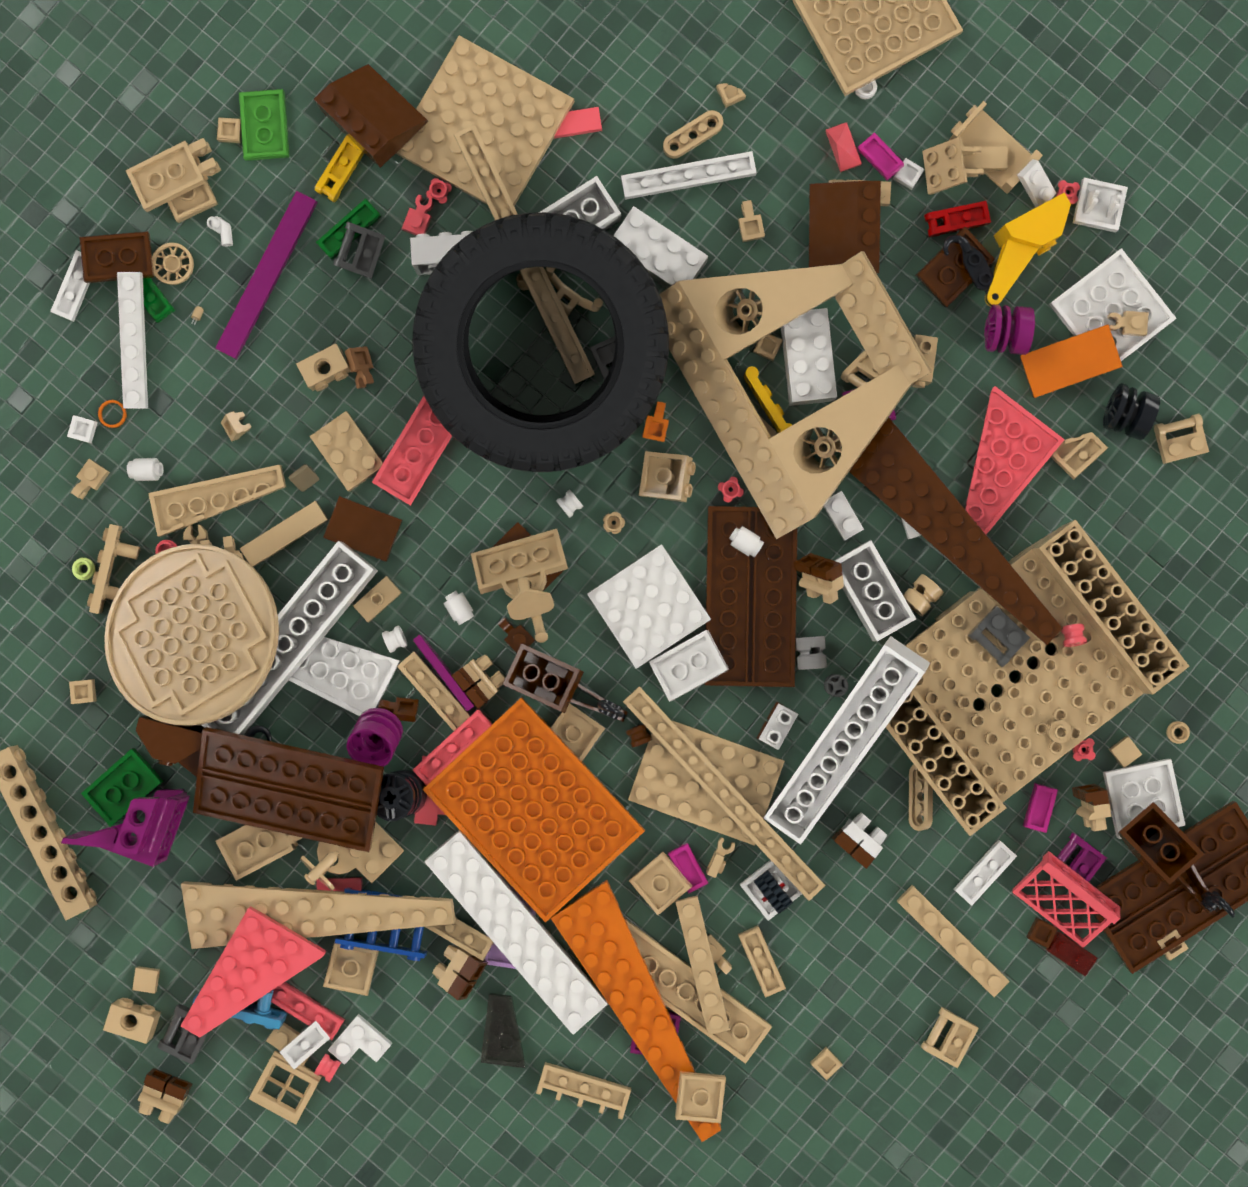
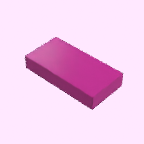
M875 132L858 146V151L886 181L904 167L901 159Z
M1034 783L1023 823L1024 827L1047 833L1058 792L1057 789Z
M688 843L668 852L671 861L692 885L687 891L688 894L708 884Z

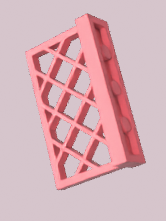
M1049 851L1043 856L1042 861L1012 890V893L1083 948L1110 923L1115 924L1120 920L1119 905ZM1044 870L1050 875L1051 881H1037V874ZM1025 886H1035L1036 895H1026L1021 890ZM1038 886H1051L1052 895H1039ZM1054 886L1066 887L1069 895H1055ZM1039 900H1053L1054 909H1044L1040 906ZM1056 900H1069L1070 909H1057ZM1072 900L1084 901L1087 909H1073ZM1057 914H1071V923H1062L1058 920ZM1074 914H1087L1088 923H1074ZM1090 914H1100L1105 919L1101 923H1091ZM1075 928H1089V934L1082 939L1075 933Z

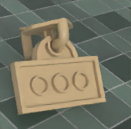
M553 529L471 553L480 593L484 594L503 588L506 595L513 599L507 605L510 617L514 620L531 617L536 633L535 640L539 643L547 641L548 634L545 632L541 614L552 610L554 601L550 593L543 592L547 583L546 575L568 569L558 530Z
M375 822L372 847L369 853L319 842L317 849L319 863L316 866L304 856L300 860L310 870L308 874L304 875L310 884L315 885V881L319 879L333 891L335 887L324 876L327 872L341 875L349 873L356 868L372 884L404 850Z

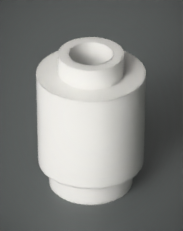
M136 458L133 461H129L127 465L128 476L135 481H157L164 471L163 464L157 458Z
M743 526L740 529L736 527L729 537L732 540L730 545L747 556L755 557L764 544L760 540L761 537Z
M454 591L445 597L447 601L443 604L453 621H457L458 625L474 617L473 609L463 592L458 594L457 591Z

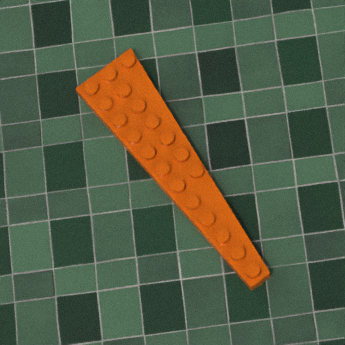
M608 880L555 913L551 920L675 1103H677L680 1071L695 1073V1069L676 1032L675 1025L652 975L648 971L646 962L641 956L635 938H633L629 930L628 923L623 917ZM688 1121L702 1142L721 1131L720 1123Z

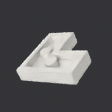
M358 1014L330 1046L328 1051L344 1065L359 1048L377 1062L392 1045V1042Z

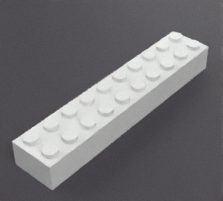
M338 541L278 614L279 638L277 651L272 667L259 690L248 702L232 714L220 720L202 724L204 728L208 727L244 735L378 570L344 542Z
M890 636L770 807L764 819L801 845L924 675L930 662Z
M460 830L425 859L426 865L573 1035L607 1005V1001L599 989Z

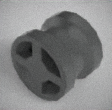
M832 674L825 679L824 689L831 696L841 697L848 690V682L845 677Z

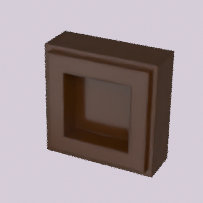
M1036 917L1026 937L1049 948L1058 928Z

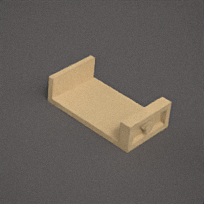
M983 101L978 107L974 105L967 112L966 116L968 118L964 123L959 121L951 130L953 135L949 140L962 137L963 146H1008V169L1006 171H984V174L1008 194L1020 181L1017 176L1032 159L1039 161L1043 155L1037 149L1031 155L983 111L987 105Z

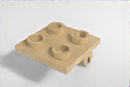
M957 137L923 150L928 195L966 183L967 177H978V174L984 175V169L964 168L963 155H976L975 152L981 153V147L963 146L962 137Z

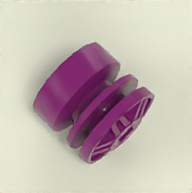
M993 304L989 310L984 329L986 351L994 352L997 349L998 353H1003L1008 344L1011 354H1028L1035 330L1034 309L1032 307L1016 306L1011 315L1008 305H1004L1001 309L999 304Z
M371 708L364 711L347 739L346 748L352 760L383 767L391 761L396 747L402 738V724L397 716L388 710Z

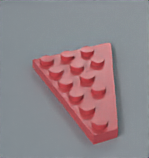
M996 386L993 387L990 393L965 510L986 535L1065 440Z
M250 906L183 1020L181 1027L199 1038L322 958L327 951Z

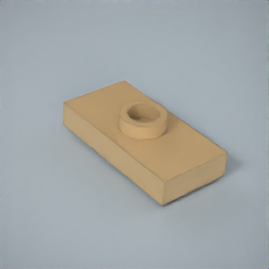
M386 576L353 607L369 623L402 592Z

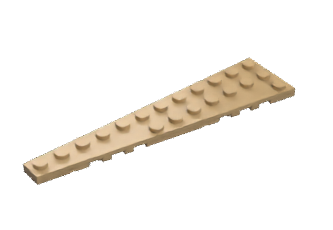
M189 881L181 883L191 949L227 946L250 906L304 938L454 924L456 921L453 899L396 897L389 896L388 894H350L342 891L281 889L279 887L258 888L250 885L245 887L233 886V884L212 885V883Z

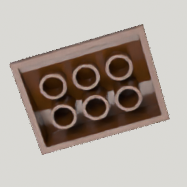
M369 64L330 83L314 98L320 110L380 168L428 122L420 112Z
M881 181L809 184V267L843 264L861 251H864L875 272L879 274Z

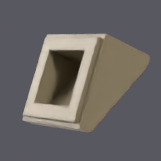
M307 464L301 466L288 477L302 492L319 481L317 474Z

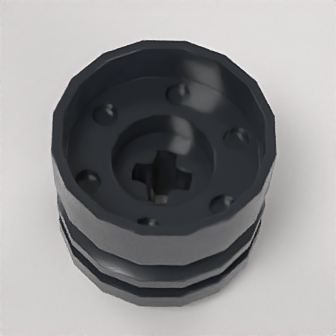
M1119 384L1107 403L1103 417V427L1108 430L1113 429L1117 433L1125 428L1126 436L1143 440L1152 429L1160 407V397L1146 391L1138 395L1135 387L1129 388L1126 384Z
M397 770L384 774L377 816L386 821H398L419 812L427 798V794L422 790L426 787L424 782L411 770Z

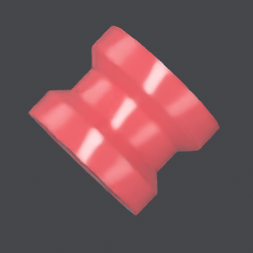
M1072 624L1062 627L1061 633L1065 637L1063 641L1064 647L1080 646L1087 643V638L1083 635L1084 624Z
M325 1054L314 1074L324 1076L325 1080L330 1083L341 1062L338 1060L334 1061L330 1059V1055Z

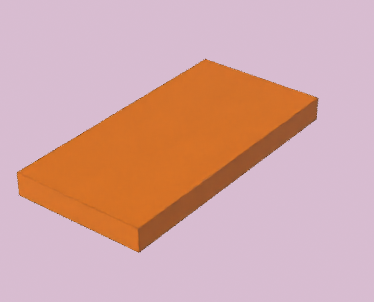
M1108 324L1020 356L1034 398L1123 367Z

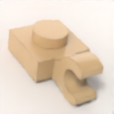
M751 200L742 202L741 208L744 218L738 220L742 242L764 238L765 233L761 214L754 215Z
M88 459L76 476L81 482L72 489L71 493L83 500L91 487L95 490L99 489L110 472L93 460Z
M723 837L718 840L717 849L714 851L706 870L707 875L716 878L717 873L721 874L726 865L724 856L735 849L734 842H731L729 848H723Z
M709 934L707 937L713 961L727 974L732 969V965L722 956L726 949Z

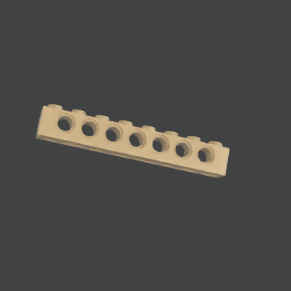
M18 745L7 747L0 751V791L65 920H68L97 905L96 894L92 888H89L86 882V874L82 868H79L73 849L69 848L68 844H61L66 834L63 829L59 828L56 822V814L49 808L46 802L45 792L38 787L35 781L36 775L25 761L26 755ZM11 766H14L16 769L15 777L10 773ZM21 786L26 788V796L21 794ZM31 806H34L36 808V816H33L31 814ZM41 826H43V827L46 828V830H47L46 836H43V835L41 834V832H40ZM51 846L57 850L56 857L50 852ZM61 866L66 868L67 876L61 874ZM71 886L76 888L77 896L71 894Z

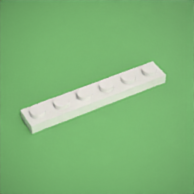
M753 151L621 175L625 200L756 176V167Z
M117 272L123 408H148L143 273Z

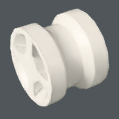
M570 489L563 498L556 500L569 518L573 516V512L576 509L584 507Z
M400 626L394 627L390 632H382L384 642L390 653L394 652L398 647L408 646Z

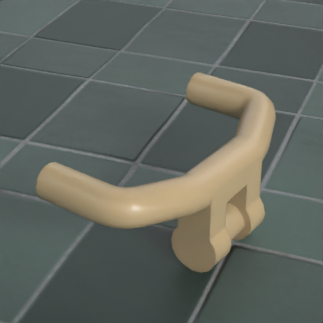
M546 267V274L550 282L558 290L556 294L567 317L576 305L593 312L601 309L603 304L601 299L597 298L592 302L581 297L554 273L555 268ZM563 296L570 300L568 305L561 301Z

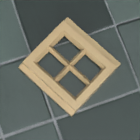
M275 1050L249 1099L286 1120L297 1124L322 1075L317 1076L314 1074L315 1071L302 1065L293 1069L281 1053ZM275 1066L291 1073L285 1084L270 1076ZM294 1076L309 1083L304 1094L289 1087ZM267 1081L282 1088L277 1099L262 1091ZM286 1091L301 1098L296 1109L281 1102Z

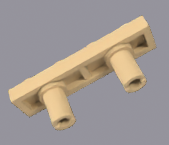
M110 524L109 528L104 530L103 541L106 542L104 550H100L97 559L100 567L99 572L95 571L92 580L95 589L94 593H90L87 606L90 607L89 612L102 613L105 601L107 599L114 600L120 589L110 586L109 583L115 557L118 555L138 559L140 547L121 543L119 540L122 526Z

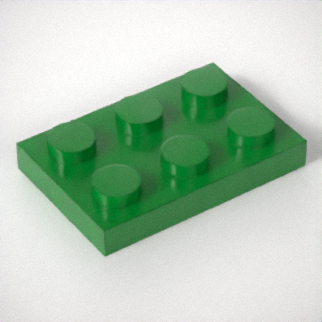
M132 748L81 794L104 821L112 827L126 815L130 802L133 799L147 797L164 781L138 751Z

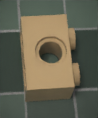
M336 343L296 363L308 388L312 391H321L329 386L328 383L335 379L336 381L343 380L351 372L348 361ZM329 364L330 371L327 374H321V367Z
M128 998L117 999L110 1006L103 1030L147 1044L154 1036L161 1012L156 1011L155 1007L151 1005L141 1006L134 1004V1001ZM129 1014L136 1017L137 1023L130 1021Z

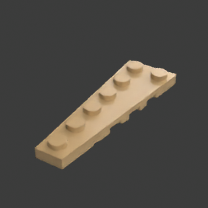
M275 465L148 493L157 536L168 535L286 487L282 465Z

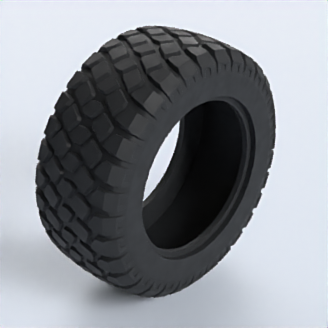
M534 212L511 215L487 223L465 236L445 254L434 268L421 293L414 318L412 346L416 374L425 399L440 423L457 441L475 454L501 466L521 471L552 472L568 470L593 462L617 448L636 431L652 409L662 387L668 362L669 332L666 313L659 291L647 269L627 246L609 232L585 220L563 214ZM526 268H557L583 279L602 298L609 310L614 325L615 353L612 366L603 384L584 403L558 414H527L503 404L482 384L470 357L469 329L472 316L481 298L500 279Z

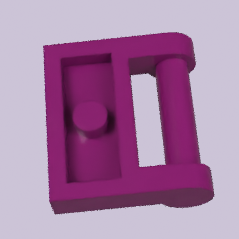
M1072 832L1068 837L1070 840L1057 858L1065 862L1076 846L1079 845L1082 849L1069 867L1089 882L1107 857Z

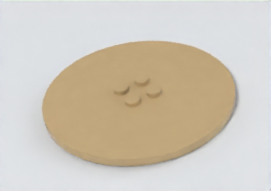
M188 544L161 551L140 564L128 576L111 604L104 636L108 668L113 681L125 699L141 713L152 719L182 726L202 725L220 720L241 708L253 697L265 681L272 667L278 646L279 620L271 591L254 567L238 555L225 549L205 544Z

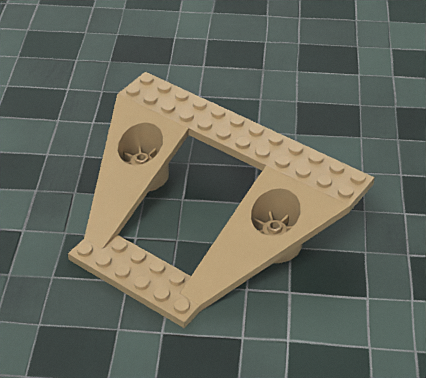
M861 251L843 264L682 280L660 293L668 323L669 350L776 539L817 517L911 385L932 372L864 251ZM742 289L750 290L749 298H745L741 291ZM755 293H756V295L760 298V300H759V299H754V298H755ZM737 295L741 300L738 305L734 304ZM835 297L879 376L771 437L727 359L825 301ZM733 307L737 308L738 315L735 317L733 314ZM737 319L744 320L743 327L738 324ZM752 320L755 327L748 331L749 321ZM819 427L828 429L827 436L823 435ZM813 431H815L818 436V439L816 441L810 439ZM810 444L814 445V453H811ZM835 452L841 453L839 460H837ZM815 454L821 457L820 463L813 457ZM830 457L834 464L833 467L825 466L826 458Z

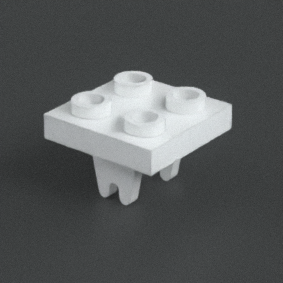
M1083 178L1072 223L1116 233L1119 230L1128 187Z

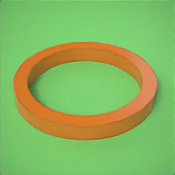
M108 400L100 406L98 417L104 426L117 428L125 422L127 411L126 408H123L122 403L116 400ZM110 403L118 404L123 411L121 421L114 425L107 424L102 418L104 407Z

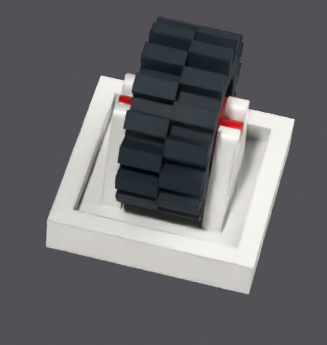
M771 860L740 883V886L768 921L776 914L783 912L793 904L795 899L802 895Z

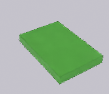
M284 90L239 92L244 160L288 158L289 143Z

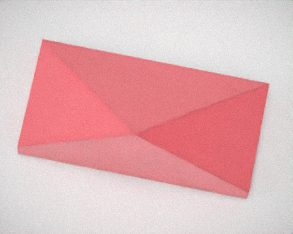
M847 122L826 129V134L840 172L860 166L862 163Z

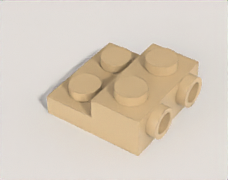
M645 451L639 496L687 502V497L690 498L692 495V485L689 484L690 475H694L696 469L695 462H692L693 458L687 455Z

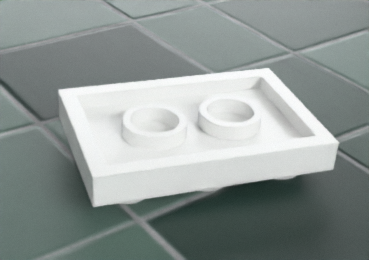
M709 630L703 631L649 661L669 702L729 670Z

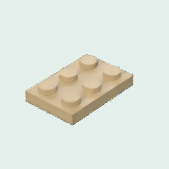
M347 411L310 436L349 492L376 474L383 464Z

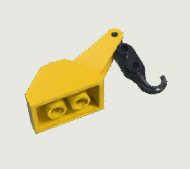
M1064 192L1006 223L994 235L1001 251L993 273L983 254L970 245L969 241L961 235H952L945 240L943 244L944 254L946 256L949 255L948 247L951 243H958L962 248L963 264L974 285L986 293V304L990 307L993 304H999L1034 254L1037 253L1040 256L1057 244L1056 240L1063 233L1071 203Z

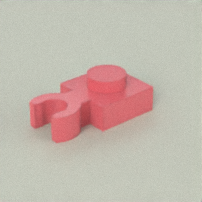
M418 195L416 197V210L409 208L402 226L403 231L414 235L426 234L432 218L431 215L426 213L433 207L432 199H429L427 205H421L422 196Z

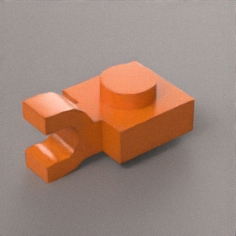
M657 401L654 417L647 415L643 438L660 442L665 441L669 420L663 419L666 403Z

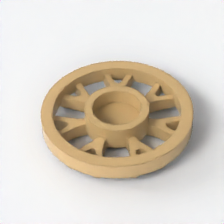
M166 243L160 246L152 256L154 275L165 284H181L193 272L194 260L191 253L178 243ZM169 248L171 254L165 256L163 250ZM178 248L183 250L180 257L175 255ZM157 257L163 259V265L156 264ZM189 258V264L182 265V260ZM181 268L187 271L183 277L179 274ZM162 269L167 270V273L162 277L158 274ZM171 273H176L175 281H170Z

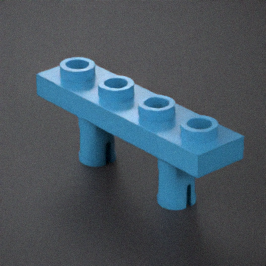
M273 989L258 999L257 1004H250L231 1018L240 1019L247 1024L256 1023L264 1025L267 1029H280L286 1020L287 1012L270 1007Z

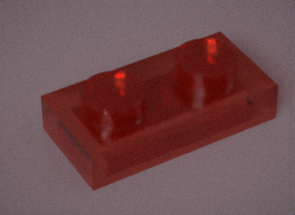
M1059 931L1054 936L1049 948H1046L1048 952L1085 977L1098 959Z

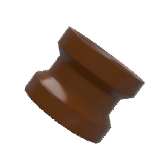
M644 724L634 726L625 731L631 738L630 744L632 748L652 740Z

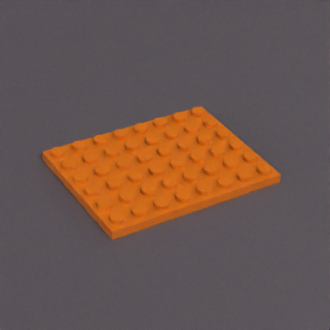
M523 697L422 789L545 923L645 832V829Z

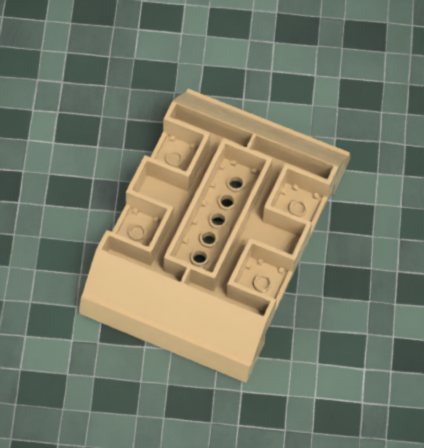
M1076 520L1062 525L1057 530L1024 549L1012 558L1009 563L1061 627L1072 624H1084L1083 635L1087 638L1086 644L1064 647L1063 641L1065 637L1060 631L1051 641L1055 645L1056 651L1053 655H1048L1045 652L1046 644L980 587L976 591L968 592L935 618L936 622L905 645L930 662V665L886 728L969 836L973 835L1006 809L1003 804L1005 800L1142 694H1155L1189 667ZM994 606H998L1030 637L1004 667H1000L996 663L997 660L980 643L968 636L972 629ZM983 630L982 634L1002 653L1007 650L989 631ZM1031 656L1036 657L1038 660V665L1035 669H1030L1027 665V660ZM1013 670H1017L1020 673V680L1017 683H1012L1009 679V674ZM995 684H999L1002 687V694L998 697H994L991 693V688ZM977 698H981L984 701V708L980 711H976L973 707V702ZM1062 720L1071 726L1072 735L1067 742L1056 743L1050 739L1048 729L1054 721ZM1059 728L1057 734L1062 736L1064 729Z

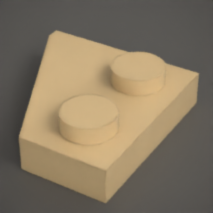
M1090 432L1077 438L1064 440L1052 454L1051 458L1074 480L1104 453L1108 447L1094 433Z

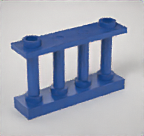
M347 887V888L344 889V892H345V893H350V894H358V893H367V895L388 894V893H382V892L371 891V890H365V889H362V891H358V890H353L352 888H349V887ZM388 894L389 896L402 897L400 895ZM424 927L414 928L411 948L398 946L401 929L391 930L389 944L376 942L377 931L368 932L367 940L354 939V933L345 934L344 937L338 936L335 939V943L340 944V948L348 950L359 947L406 955L407 959L412 961H420L421 958L427 956V951L420 950Z

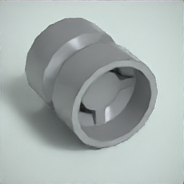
M825 636L796 638V650L800 652V655L797 657L798 670L827 668L826 655L823 654V650L826 649Z

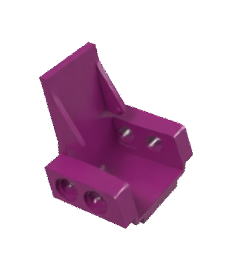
M161 789L156 791L153 797L135 798L130 802L122 824L95 832L80 831L64 837L61 844L100 847L154 867L167 860L190 795H187L184 789ZM138 810L145 813L144 822L138 820L136 816Z

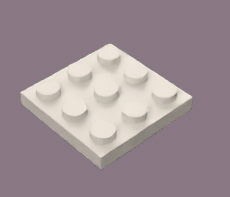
M1168 758L1103 772L1116 837L1118 839H1122L1118 832L1152 802L1178 827L1185 826L1171 759Z

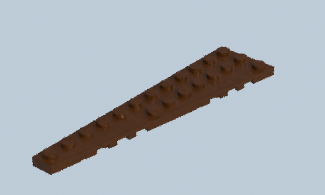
M888 417L849 472L1043 643L1048 645L1063 629Z

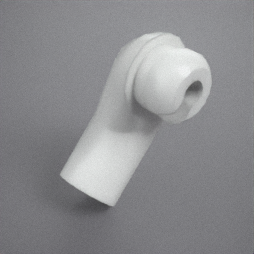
M209 217L207 226L221 234L222 246H232L233 239L230 224L221 217Z

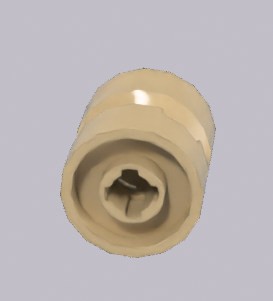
M921 574L913 583L914 588H908L903 596L909 607L923 617L931 608L930 603L936 602L944 592L934 581Z

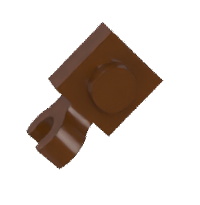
M505 617L498 623L508 634L504 641L516 653L521 644L530 646L535 641L521 624L514 628Z
M399 697L396 698V702L380 700L378 708L390 711L400 721L415 722L419 700Z

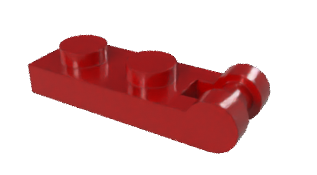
M987 201L943 209L924 215L925 222H928L929 225L927 230L929 237L960 231L963 227L970 229L991 223ZM938 219H943V226H938Z

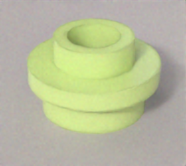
M79 558L73 563V575L77 579L88 580L95 573V564L88 558ZM83 565H86L88 568L86 573H83L81 570Z

